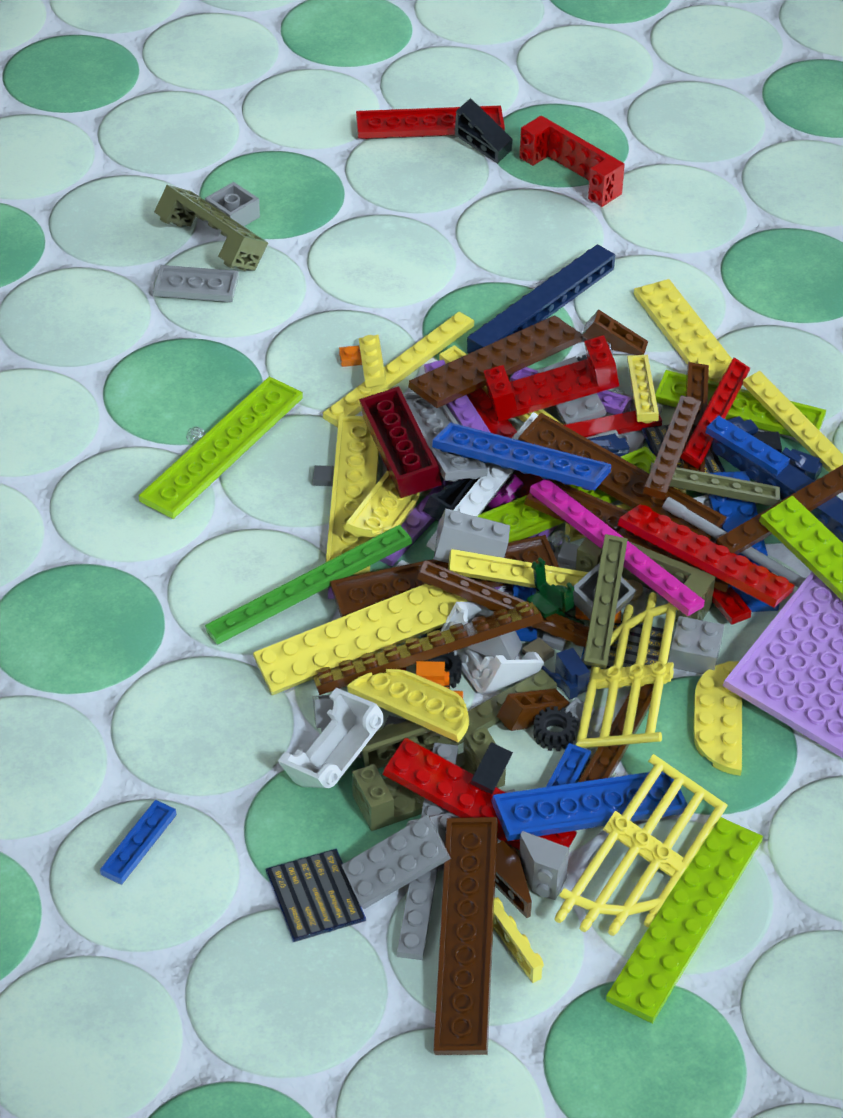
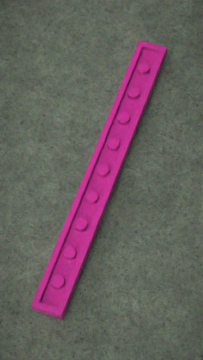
M544 479L530 487V493L599 548L602 549L605 534L622 537L549 479ZM627 541L623 565L626 569L686 616L704 607V599Z

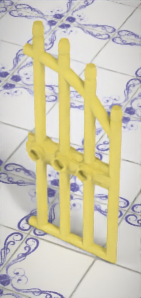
M651 592L649 594L646 610L632 617L633 606L630 604L626 605L622 624L612 632L610 646L618 640L614 665L608 669L591 667L576 746L592 748L662 741L661 732H655L663 684L671 682V679H673L674 664L673 662L667 663L676 611L679 609L670 602L656 607V593ZM666 613L658 662L645 665L653 618ZM643 622L636 664L630 667H623L629 631ZM645 684H654L645 733L632 734L640 688ZM623 686H631L623 733L619 736H609L618 689ZM609 688L600 736L587 738L596 689Z
M653 754L648 760L649 763L654 765L622 815L615 811L603 828L608 833V836L573 889L569 891L563 888L559 894L565 901L556 913L555 921L558 923L564 921L575 904L589 910L585 919L580 924L579 929L582 932L590 929L599 914L616 915L608 930L611 936L619 932L620 927L629 915L649 911L644 921V925L649 927L728 805ZM661 772H664L674 781L641 829L631 822L630 819ZM683 785L693 792L694 795L662 843L654 838L651 833ZM704 800L715 808L683 858L671 848L701 801ZM618 840L626 845L629 850L596 901L593 902L581 897L580 895L615 842ZM638 854L650 862L623 906L606 904ZM658 869L671 877L657 899L637 903Z

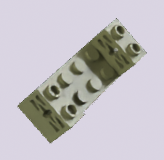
M166 185L154 213L160 216V220L167 224L172 222L179 227L183 225L191 227L195 217L203 221H208L210 227L217 230L220 229L221 234L227 238L218 257L223 259L224 264L230 268H235L236 266L243 271L247 269L255 271L268 245L267 241L190 190Z
M587 537L577 549L575 569L577 571L590 572L600 563L602 549ZM630 542L705 600L704 607L689 616L678 610L675 622H678L679 616L703 620L712 605L716 577ZM623 566L622 578L638 581L643 587L653 590Z
M486 727L466 733L464 735L463 753L457 754L456 765L473 775L490 743H495ZM375 764L352 771L353 797L371 831L422 814L424 797L390 778L383 779ZM506 768L496 786L497 788L505 786Z

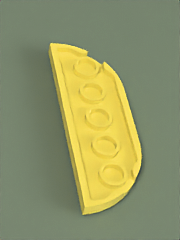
M387 470L346 522L344 530L356 537H376L398 525L401 526L416 506L420 492L400 498Z
M727 661L726 663L716 665L715 670H707L698 680L694 696L693 736L699 754L711 761L713 767L728 774L741 776L742 697L723 687L724 680L740 661Z
M386 669L387 673H378L376 675H372L371 672L347 685L349 693L376 703L387 711L456 742L463 738L468 729L469 715L466 704L461 696L444 686L409 671Z

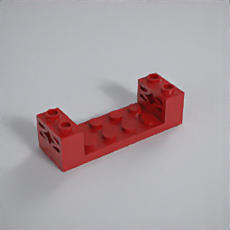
M542 115L521 127L520 159L534 166L543 159L550 157L589 180L588 199L601 207L622 195L625 163Z
M605 336L584 341L587 356L585 360L511 382L508 379L504 365L484 370L488 394L498 422L619 387L616 363Z

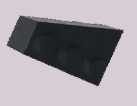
M471 98L456 110L455 136L497 164L512 151L513 139Z
M459 479L451 485L448 484L440 492L429 496L423 512L440 521L445 509L454 510L478 479Z

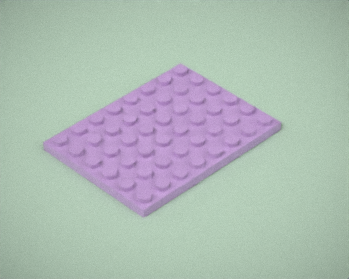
M811 572L724 680L723 687L843 758V601Z

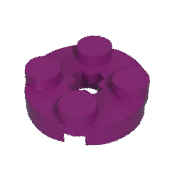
M512 474L486 507L492 510L501 506L502 503L507 504L515 498L513 493L519 491L524 486V483L519 477Z

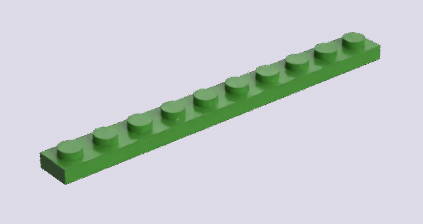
M398 525L206 624V631L218 645L330 587V581L349 577L412 544L411 537Z

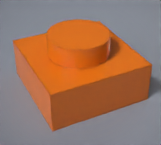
M359 346L339 347L342 367L362 365Z

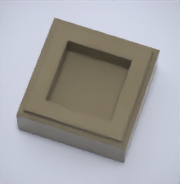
M538 637L522 648V654L536 652L545 662L554 656L555 650Z

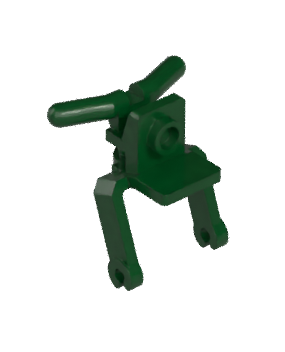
M539 557L537 560L539 561L538 564L534 561L531 566L534 572L535 587L539 592L528 597L526 602H532L544 618L556 613L585 625L583 621L566 613L574 606V586L569 582L566 584L567 587L562 585L555 586L554 584L549 585L546 581L545 561Z

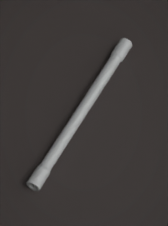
M668 497L662 506L666 511L678 518L684 519L716 539L727 533L690 511L686 506L671 497ZM753 547L741 552V554L766 567L774 574L785 577L798 588L806 580V578L801 577Z

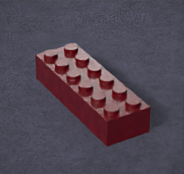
M398 386L359 399L363 419L400 498L442 485L439 467L400 387Z

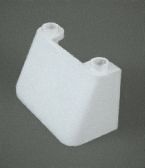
M456 602L441 632L449 630V627L454 624L462 623L464 625L470 623L473 618L485 616V618L492 616L495 611H491L477 603ZM468 647L453 651L455 656L458 655L460 657L463 673L479 693H491L528 678L539 672L544 664V661L536 652H528L523 658L518 654L515 660H506L503 655H496L494 658L493 656H486L468 649Z
M335 688L329 696L334 701L333 710L329 709L327 712L331 722L306 753L297 750L295 752L296 755L285 752L278 760L292 781L302 787H333L381 727L383 714L376 703Z

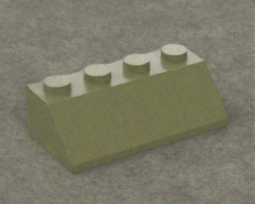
M406 720L398 724H388L383 729L377 730L359 754L364 767L375 764L377 769L387 766L405 738L430 751H433L434 743L451 745L457 742Z

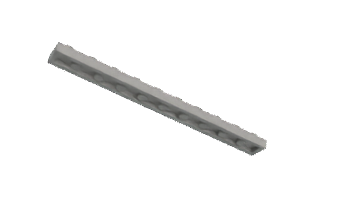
M434 743L433 753L456 765L458 745ZM424 798L421 818L426 815L431 817L448 813L446 809ZM438 866L409 883L397 957L423 960Z

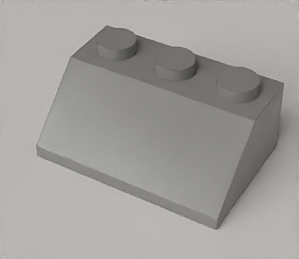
M445 509L438 523L434 559L449 563L451 549L504 558L509 541L510 525Z

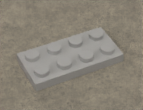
M160 265L153 290L154 296L233 302L239 273L235 270Z
M575 356L539 369L537 372H545L578 362ZM597 393L555 405L564 424L596 419L606 415V409Z
M426 815L342 864V867L360 906L366 909L451 858L431 818Z

